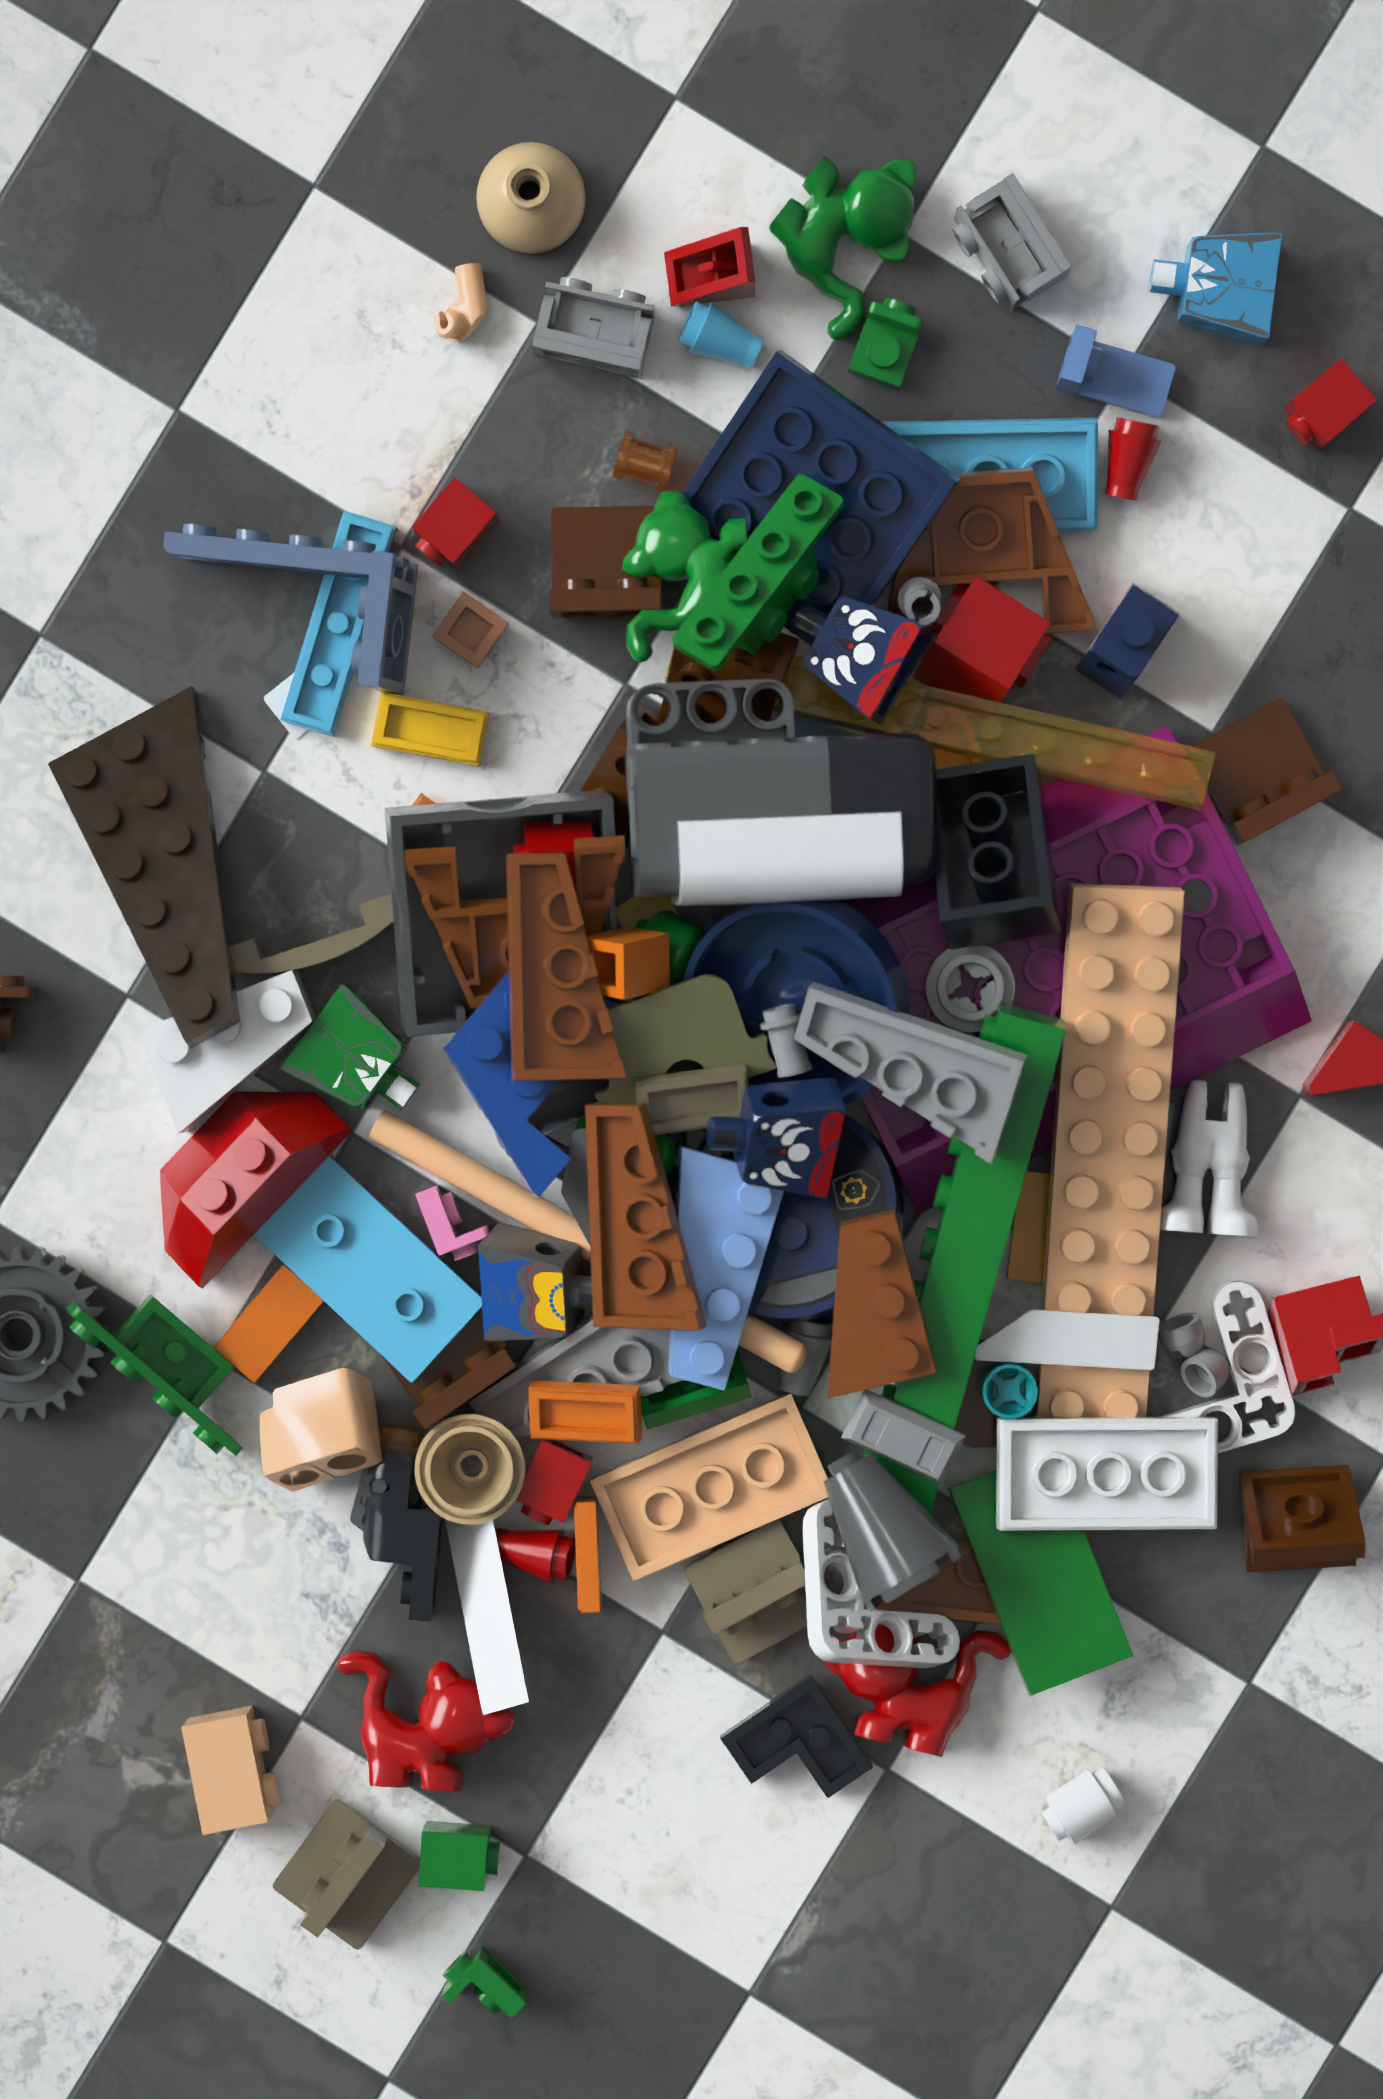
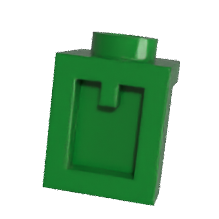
M885 298L883 305L872 301L848 373L900 390L924 321L914 316L916 309L904 302Z
M483 1945L472 1957L466 1951L461 1953L442 1975L448 1982L444 1985L441 1996L449 2004L471 1981L477 1986L474 1989L477 1998L496 2014L502 2010L512 2019L527 2004L530 1990Z

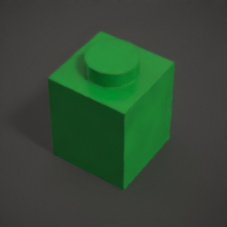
M426 1821L421 1838L418 1886L484 1891L488 1875L497 1876L499 1868L500 1842H490L491 1825Z

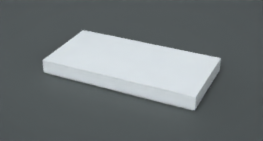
M997 1418L996 1529L1000 1531L1217 1529V1418Z

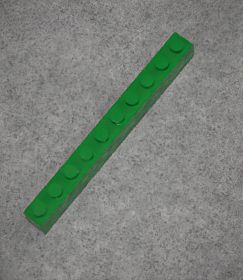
M1000 1002L995 1017L985 1015L979 1039L1028 1055L992 1164L974 1154L976 1151L974 1148L955 1136H951L948 1154L957 1156L951 1176L941 1174L933 1207L941 1208L942 1212L937 1229L927 1227L922 1241L919 1259L928 1261L923 1281L914 1279L936 1364V1373L896 1382L894 1385H883L880 1394L952 1429H955L1066 1031L1065 1021L1061 1018ZM865 1449L864 1456L872 1452ZM872 1453L931 1515L939 1483Z

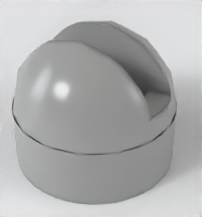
M1197 1313L1177 1315L1159 1325L1158 1333L1161 1342L1170 1355L1176 1358H1189L1201 1351L1205 1342L1203 1325Z
M1205 1348L1192 1357H1189L1181 1365V1376L1186 1386L1196 1395L1205 1398L1211 1397L1226 1384L1230 1375L1229 1363L1225 1356L1212 1349Z

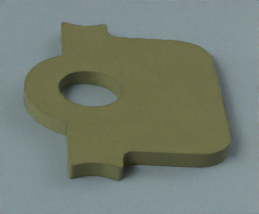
M705 974L607 1008L614 1031L612 1033L619 1058L623 1063L626 1079H608V1086L604 1090L596 1092L595 1097L599 1102L637 1103L634 1078L666 1074L667 1070L674 1063L681 1060L696 1061L704 1069L745 1064L748 1078L776 1069L777 1066L768 1054L766 1034L752 1037L746 1033L729 984L719 976Z

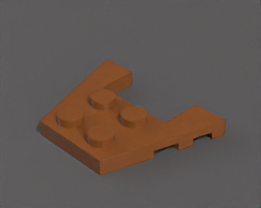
M1033 468L953 473L961 480L897 571L887 611L908 618L899 608L897 596L903 583L912 577L923 576L930 578L937 586L971 583L975 576L986 582L1041 578L1043 617L1051 622L1045 632L1046 634L1095 630V621ZM926 594L925 597L915 599L912 605L916 607L924 606L928 602V595ZM930 624L924 625L926 628L930 630Z
M624 835L574 839L577 881L576 896L584 921L583 927L586 936L601 932L607 908L610 907L615 890L614 884L618 870L625 856ZM456 846L405 850V867L410 877H413L422 896L424 908L429 918L435 924L443 942V949L470 1007L478 1008L509 971L507 897L461 900Z

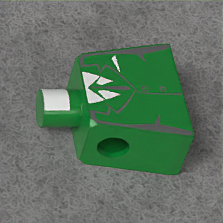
M347 984L340 985L280 1067L286 1073L358 1109H363L377 1092L398 1109L402 1110L421 1085L396 1066L409 1046Z

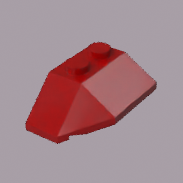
M233 1092L160 1169L165 1252L198 1287L203 1289L353 1130L315 1092Z

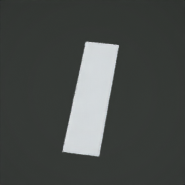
M445 1519L483 1715L527 1703L529 1700L494 1521L466 1525Z

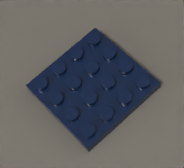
M779 350L775 352L682 494L689 499L693 509L708 519L711 536L714 540L720 541L722 526L729 519L745 518L749 538L798 474H804L842 496L844 507L814 545L819 572L817 583L807 598L804 600L797 599L787 612L784 627L790 631L795 614L805 603L827 615L830 614L836 601L841 596L874 606L961 479L784 351Z

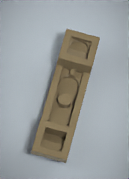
M391 894L359 904L365 923L364 926L266 957L261 941L254 938L229 946V955L232 957L234 972L266 975L281 974L290 970H307L346 957L372 943L394 927Z

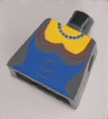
M498 1223L478 1244L485 1341L561 1338L567 1336L584 1316L585 1309L593 1310L592 1277L583 1275L582 1249L577 1243L517 1226Z

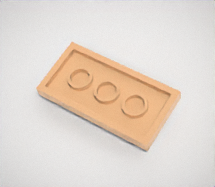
M791 1393L784 1394L596 1475L589 1480L633 1581L828 1498L823 1481L828 1479V1476Z

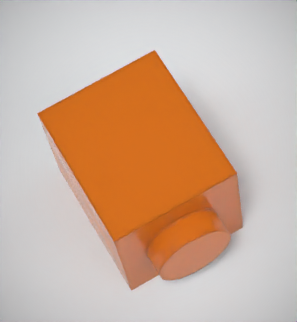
M624 927L586 936L590 953L593 954L598 972L597 978L602 996L625 1000L653 993L670 986L668 933Z

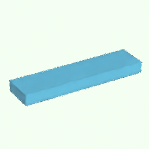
M343 511L332 549L342 550L343 540L376 544L375 551L390 553L397 527ZM324 574L281 715V721L335 737L353 677L351 667L353 647L356 641L362 642L364 619H360L358 616L359 593L362 586H368L369 579Z

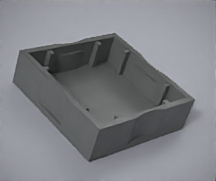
M605 790L384 808L401 1026L407 1037L456 1033L477 1008L470 1007L443 949V942L435 924L429 918L424 908L422 896L413 877H410L405 867V850L456 846L460 899L472 900L507 897L506 856L513 854L514 844H523L524 822L552 821L554 824H563L564 820H590L593 837L615 836L613 797ZM617 874V877H616V880H615V884H614L615 890H616V882H617L618 874ZM615 890L610 907L607 908L602 925L603 932L619 929L615 913ZM603 996L604 998L609 999V1000H611V1001H614V1002H616V1003H618V1004L627 1001V999L623 1000V999H618V998H612V997Z

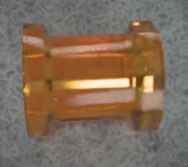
M626 430L614 467L613 478L621 480L626 475L656 484L657 490L664 492L667 490L679 446L670 444L666 448L635 438L634 432Z

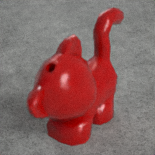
M877 1625L874 1635L875 1641L881 1650L890 1653L894 1647L893 1634L887 1626ZM976 1630L960 1641L954 1677L926 1685H917L913 1682L917 1676L918 1668L831 1663L824 1661V1663L833 1674L842 1678L850 1694L874 1703L875 1710H866L858 1717L854 1731L855 1735L890 1744L895 1731L901 1730L905 1732L903 1746L914 1751L942 1757L951 1733L959 1726L969 1710L970 1693L977 1677L976 1656L982 1651L998 1660H1003L1010 1656L1011 1649L1007 1639L1000 1634ZM857 1632L854 1633L848 1639L839 1640V1644L851 1639H856ZM920 1636L913 1638L912 1645L920 1642Z
M355 1650L341 1655L337 1662L338 1670L342 1674L366 1673L369 1678L363 1696L364 1716L360 1735L368 1758L370 1786L411 1787L414 1773H419L422 1789L461 1791L463 1789L464 1774L457 1764L447 1762L449 1756L454 1754H476L489 1740H497L508 1734L513 1728L516 1718L514 1713L508 1708L483 1715L477 1683L469 1678L461 1677L458 1671L448 1662L439 1660L430 1668L426 1678L427 1693L421 1700L418 1712L420 1722L417 1724L407 1722L396 1713L384 1707L385 1693L391 1672L378 1654Z

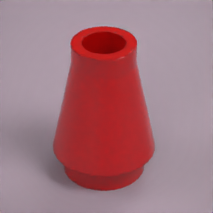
M1120 417L1116 418L1114 430L1108 429V466L1105 494L1137 501L1141 485L1162 442L1157 440L1160 426Z
M498 1529L496 1536L501 1562L551 1584L555 1579L568 1580L576 1553L574 1537L565 1536L564 1530Z

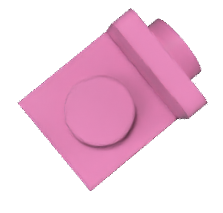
M439 1185L415 1194L439 1256L451 1251L453 1259L456 1261L479 1252L478 1244L482 1241L481 1239H484L491 1232L488 1224L458 1235L455 1225L463 1223L452 1192L442 1195Z

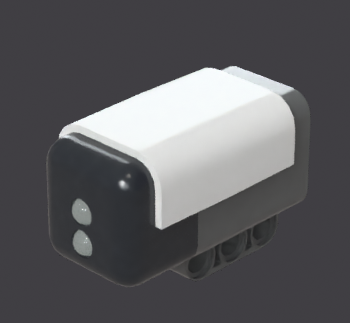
M771 679L654 683L641 687L630 697L626 709L628 746L625 762L630 879L633 897L670 896L672 905L676 906L900 896L902 886L922 884L930 879L937 870L940 858L937 797L939 776L936 770L934 749L920 735L906 732L795 737L792 695L784 684ZM762 689L774 693L780 704L779 713L776 718L769 722L758 719L751 708L754 694ZM703 692H712L723 701V716L714 724L705 723L696 715L695 701ZM645 695H658L667 703L668 716L664 723L659 726L648 725L639 716V702Z

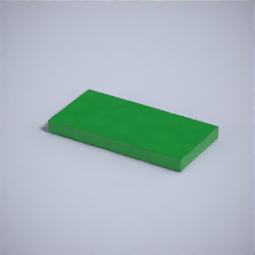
M996 1470L948 1488L1029 1696L1134 1656L1084 1530L1000 1531L996 1529Z

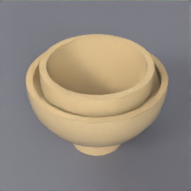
M524 142L505 148L491 159L480 176L476 202L478 213L485 229L498 243L516 252L533 254L552 250L563 244L574 234L584 215L586 192L579 170L564 153L546 144ZM533 181L538 184L540 193L536 198L525 200L520 197L519 188L524 182Z
M459 1414L438 1423L425 1436L416 1454L415 1480L423 1500L436 1514L454 1523L466 1525L481 1524L502 1515L517 1499L525 1478L524 1454L514 1434L501 1422L481 1414ZM475 1455L481 1459L483 1468L478 1475L469 1476L462 1470V1460L466 1456Z

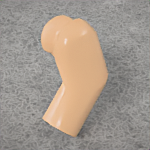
M480 263L464 264L455 268L459 297L446 312L440 311L435 318L434 327L440 337L450 342H460L469 338L488 314V303Z

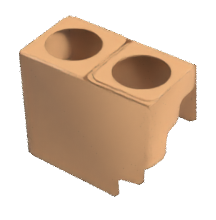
M336 1369L277 1388L273 1392V1407L262 1412L260 1415L259 1436L263 1476L292 1492L383 1462L373 1380L352 1369Z

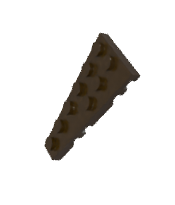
M193 686L48 763L186 1044L191 1048L240 1022L232 957L229 955L225 923H227L225 902L222 900L219 880L221 870L211 793L207 787L204 759L206 754L204 739L201 736L198 711H200L198 693Z

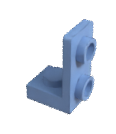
M1076 324L1068 343L1055 389L1159 418L1166 404L1176 370L1175 365L1097 342L1095 337L1098 330Z

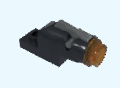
M379 1425L383 1462L363 1469L350 1521L363 1531V1541L370 1560L413 1565V1572H403L400 1604L410 1605L409 1620L431 1622L435 1614L443 1518L436 1514L427 1504L421 1503L422 1496L415 1480V1459L421 1444L422 1429L400 1425Z

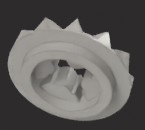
M985 945L954 950L947 949L932 963L925 983L928 1004L936 1017L946 1026L962 1032H979L985 1015L995 1017L999 1002L1012 1005L1015 995V980L1009 964L1001 954ZM959 965H962L965 972L968 971L972 979L986 978L990 975L993 979L985 983V987L978 991L981 999L979 1004L982 1008L980 1011H978L975 1003H971L968 997L948 999L947 995L955 992L954 989L961 985Z

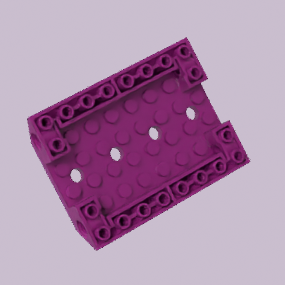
M1167 726L1043 786L1061 933L985 944V946L1001 954L1012 970L1015 980V995L1011 1006L1061 1018L1069 884L1182 888L1187 881L1198 880L1208 887L1210 901L1208 906L1201 912H1191L1183 907L1170 1091L1312 1021L1296 971L1198 772ZM935 873L922 884L902 886L900 896L839 900L870 920L892 946L906 978L909 995V1015L950 1028L943 1024L929 1007L925 987L932 963L939 955L949 949L940 922ZM959 965L961 985L954 989L955 992L947 995L948 999L968 997L971 1003H975L978 1011H980L982 1008L979 1004L981 999L978 991L983 983L992 977L990 975L986 978L972 979L968 971L965 972L962 965ZM959 1031V1032H961V1033H964V1034H967V1035H970V1036H973V1037H976V1038H979V1034H980V1031H979V1032H962V1031ZM1057 1063L1030 1159L1052 1149ZM873 1085L861 1096V1099L919 1215L933 1208L941 1174L952 1175L957 1156L948 1154L951 1138L930 1126L932 1123L930 1120L904 1104L900 1107L882 1095L884 1091Z

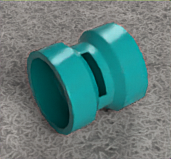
M994 1362L986 1368L980 1379L979 1390L982 1400L990 1411L1000 1418L1016 1419L1023 1417L1032 1410L1037 1401L1038 1388L1036 1380L1026 1367L1020 1363Z

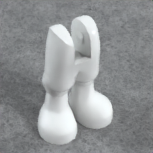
M1191 1080L1182 1107L1177 1141L1171 1149L1175 1174H1177L1176 1184L1171 1201L1161 1208L1160 1230L1203 1233L1202 1184L1207 1169H1211L1214 1182L1208 1214L1207 1234L1258 1238V1219L1243 1208L1240 1191L1241 1180L1247 1171L1248 1162L1250 1161V1155L1246 1149L1247 1108L1243 1085L1227 1082L1222 1104V1121L1205 1120L1208 1105L1207 1082L1204 1080Z

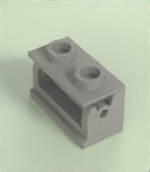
M1014 173L1008 175L1002 181L968 202L965 210L962 205L956 209L954 220L957 226L952 228L953 235L968 257L976 254L987 271L981 275L982 281L997 303L1005 300L1011 311H1014L1068 276L1072 267Z
M561 277L559 284L546 281L545 289L547 295L543 297L532 342L534 355L641 379L655 318L654 305L645 304L646 296L623 289H614L613 296L591 292L592 284L569 277Z

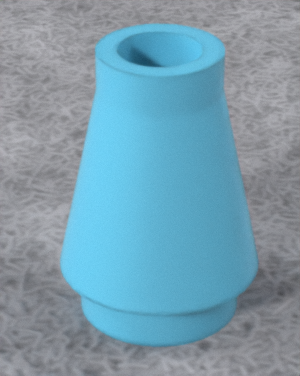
M697 301L690 310L678 342L689 346L688 353L741 364L750 369L764 341V338L753 334L712 302L706 306Z

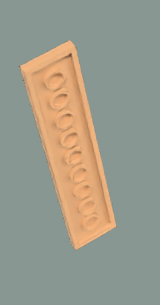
M1069 884L1061 1019L1065 1021L1066 1031L1057 1062L1041 1310L1154 1317L1185 893L1180 887ZM1037 1364L1036 1384L1038 1394L1037 1401L1034 1404V1418L1146 1417L1150 1370Z

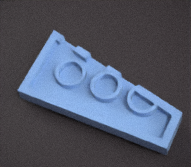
M678 1145L679 1184L678 1192H676L675 1212L707 1326L701 1330L670 1329L668 1373L675 1378L725 1391L784 1191L745 1183L740 1178L735 1160Z

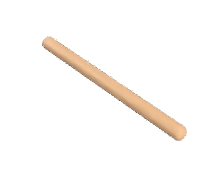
M384 1110L380 1114L370 1132L369 1139L533 1231L577 1243L582 1249V1258L591 1262L590 1245L571 1213L542 1197L536 1198L528 1189L392 1113ZM747 1313L738 1345L787 1373H795L800 1370L807 1359L806 1345L752 1314Z

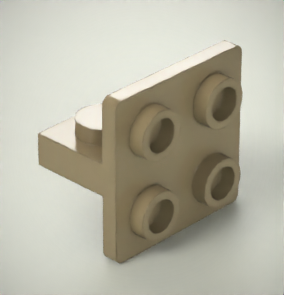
M780 1519L753 1529L685 1567L684 1573L704 1608V1619L713 1635H719L735 1664L749 1659L807 1627L804 1562Z
M335 1799L273 1883V1889L306 1913L300 1925L318 1938L323 1930L327 1928L354 1949L359 1950L418 1872L420 1858L344 1802Z

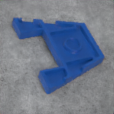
M508 971L445 1045L443 1050L477 1106L483 1111L498 1136L503 1149L508 1157L512 1159L523 1177L528 1190L536 1198H539L571 1158L531 1125L528 1119L561 1080L512 1081ZM603 997L606 1009L618 1005V1003Z

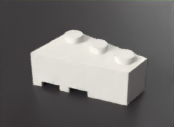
M290 970L237 991L240 1022L193 1048L186 1044L173 1017L138 1030L178 1133H185L193 1128L203 1117L230 1097L233 1092L237 1091L240 1086L303 1036L313 1024L317 1015L299 971Z

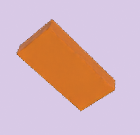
M283 1264L215 1344L213 1349L255 1383L324 1301L292 1270Z
M533 1380L528 1387L531 1439L639 1444L642 1438L640 1385Z
M578 1496L574 1503L578 1610H581V1613L600 1612L602 1592L598 1499L596 1496Z

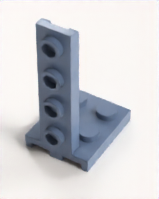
M184 524L183 533L165 531L164 549L169 554L180 556L186 560L369 579L368 586H362L358 598V616L360 619H364L362 642L356 641L353 647L351 659L352 673L358 675L357 685L380 692L404 695L419 564L410 563L408 559L403 557H396L395 553L375 551L376 544L343 540L342 550L322 548L323 539L303 535H289V544L269 542V533L254 530L236 529L235 539L216 537L215 527L197 524Z

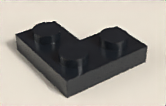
M811 1674L720 1735L721 1741L751 1784L796 1753L827 1798L873 1768L871 1761Z

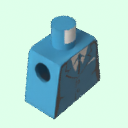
M1282 233L1192 237L1186 248L1184 263L1153 260L1149 292L1180 296L1177 322L1182 325L1251 346L1262 347L1270 334Z

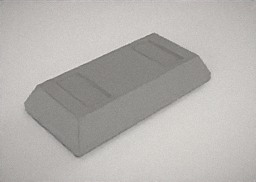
M868 1389L863 1391L841 1436L842 1439L941 1485L966 1437L963 1433Z

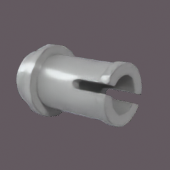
M923 576L912 577L903 583L897 596L898 606L902 613L909 619L917 620L922 625H929L934 622L940 614V604L942 601L941 591L937 584L930 578ZM926 594L929 596V601L924 606L916 607L912 605L915 599L925 597Z
M795 1003L763 1011L765 1021L760 1024L761 1030H767L778 1070V1077L793 1076L811 1070L812 1064L809 1062L806 1047L794 1040L801 1013H797Z

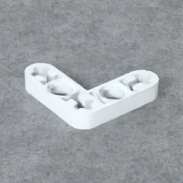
M1238 1280L1228 1281L1221 1285L1215 1291L1211 1301L1212 1313L1226 1359L1229 1363L1236 1393L1158 1416L1205 1417L1212 1411L1225 1412L1231 1420L1232 1428L1230 1434L1225 1439L1218 1441V1453L1278 1436L1288 1430L1293 1424L1295 1417L1293 1398L1263 1299L1259 1291L1252 1285ZM1237 1291L1241 1297L1251 1298L1252 1306L1244 1309L1245 1319L1249 1327L1259 1323L1261 1333H1245L1231 1341L1229 1332L1240 1331V1327L1235 1315L1231 1313L1224 1314L1223 1306L1231 1302L1229 1293ZM1256 1342L1266 1348L1268 1362L1262 1371L1249 1374L1240 1368L1238 1355L1243 1346ZM1269 1396L1274 1403L1283 1404V1410L1276 1413L1277 1423L1269 1425L1263 1418L1246 1421L1252 1431L1242 1435V1420L1233 1407L1235 1404L1243 1402V1411L1245 1413L1262 1408L1261 1398Z
M829 1499L808 1509L803 1519L808 1639L815 1655L831 1663L931 1668L952 1660L959 1650L960 1638L955 1625L947 1617L939 1614L885 1610L869 1612L868 1609H864V1602L862 1601L839 1528L838 1533L834 1534L832 1528L825 1527L824 1518L828 1517L829 1522L837 1524ZM830 1548V1552L840 1550V1553L825 1555L824 1550ZM828 1565L838 1569L843 1576L844 1586L840 1595L832 1593L825 1584L824 1571ZM879 1623L887 1626L893 1634L894 1647L890 1653L881 1650L875 1641V1629ZM834 1627L838 1633H853L857 1631L856 1639L839 1644L837 1638L830 1637L829 1629ZM928 1633L930 1638L937 1639L938 1649H934V1646L928 1643L912 1645L913 1638Z

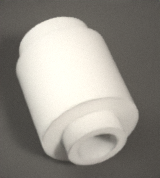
M1103 1767L1093 1773L1087 1769L1044 1797L1049 1808L1043 1811L1041 1815L1058 1841L1068 1836L1075 1845L1118 1817L1116 1811L1126 1805V1802Z

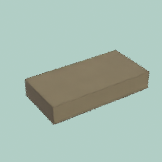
M745 1064L634 1078L637 1103H646L654 1135L707 1128L710 1116L739 1117L744 1090L749 1087Z

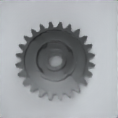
M23 1245L14 1246L10 1260L6 1258L0 1249V1420L7 1416L11 1408L15 1410L18 1422H24L28 1420L31 1408L35 1409L41 1419H45L50 1416V1402H53L61 1410L70 1407L67 1392L70 1391L78 1396L86 1394L88 1391L81 1379L82 1376L96 1378L101 1373L91 1363L92 1358L108 1355V1350L104 1347L97 1345L93 1349L69 1328L76 1319L66 1310L70 1303L74 1301L96 1320L97 1316L107 1310L106 1306L92 1305L90 1303V1298L96 1293L98 1287L96 1285L86 1288L80 1287L79 1281L84 1270L79 1268L67 1274L64 1271L66 1256L64 1255L58 1256L51 1264L47 1263L46 1250L43 1247L37 1248L32 1254L31 1259H28ZM14 1319L26 1321L33 1330V1340L28 1348L17 1347L9 1338L8 1329ZM103 1326L110 1332V1328Z

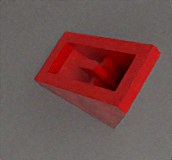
M738 227L664 252L671 306L694 305L696 301L703 304L755 297V275L748 227Z
M1347 1021L1304 1081V1095L1312 1096L1382 1084L1383 1040L1358 1022Z

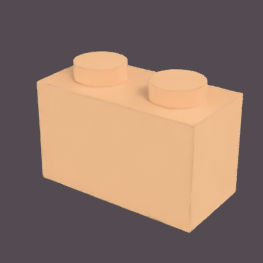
M253 1705L188 1718L181 1729L202 1835L268 1823L274 1813L273 1806L280 1804V1796L275 1773H266L262 1752L269 1751V1739L264 1719L255 1720Z

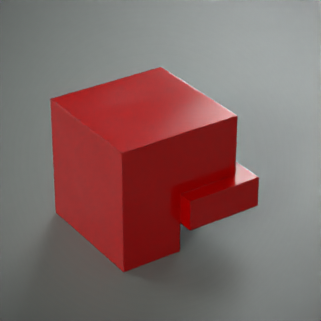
M975 576L970 585L967 583L957 585L939 616L932 624L930 631L938 636L912 678L987 724L1012 684L1015 683L1023 688L1053 640V637L1045 633L1051 622L983 579Z
M1360 1275L1273 1297L1267 1312L1292 1396L1334 1386L1333 1375L1341 1373L1339 1363L1380 1353L1383 1348V1314L1371 1315Z

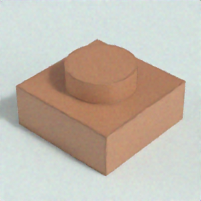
M463 591L432 637L479 669L508 628L509 623Z

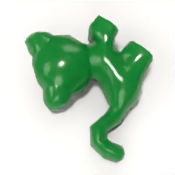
M824 156L802 185L811 196L804 205L793 198L789 199L769 226L770 232L785 246L787 257L797 274L811 281L823 295L842 302L844 310L839 316L828 323L827 333L832 339L840 341L854 333L866 314L862 291L841 280L832 272L840 237L847 234L853 242L863 248L873 249L881 259L889 262H904L909 253L907 233L913 221L914 196L912 188L916 183L917 167L915 163L907 159H897L888 162L882 168L861 170L847 186L840 188L836 187L839 180L837 166Z
M675 490L660 493L654 510L645 517L639 527L635 547L623 559L622 570L631 576L641 578L654 575L668 582L689 580L677 609L642 610L627 625L626 648L633 660L645 662L652 656L653 649L647 637L649 631L652 629L675 631L685 622L748 540L745 518L729 519L721 528L720 541L714 540L710 533L708 519L691 507L688 498Z

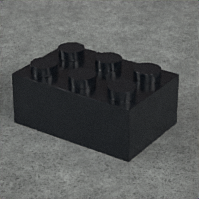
M1035 754L936 769L940 858L938 868L935 871L940 922L950 950L1061 933L1043 783Z

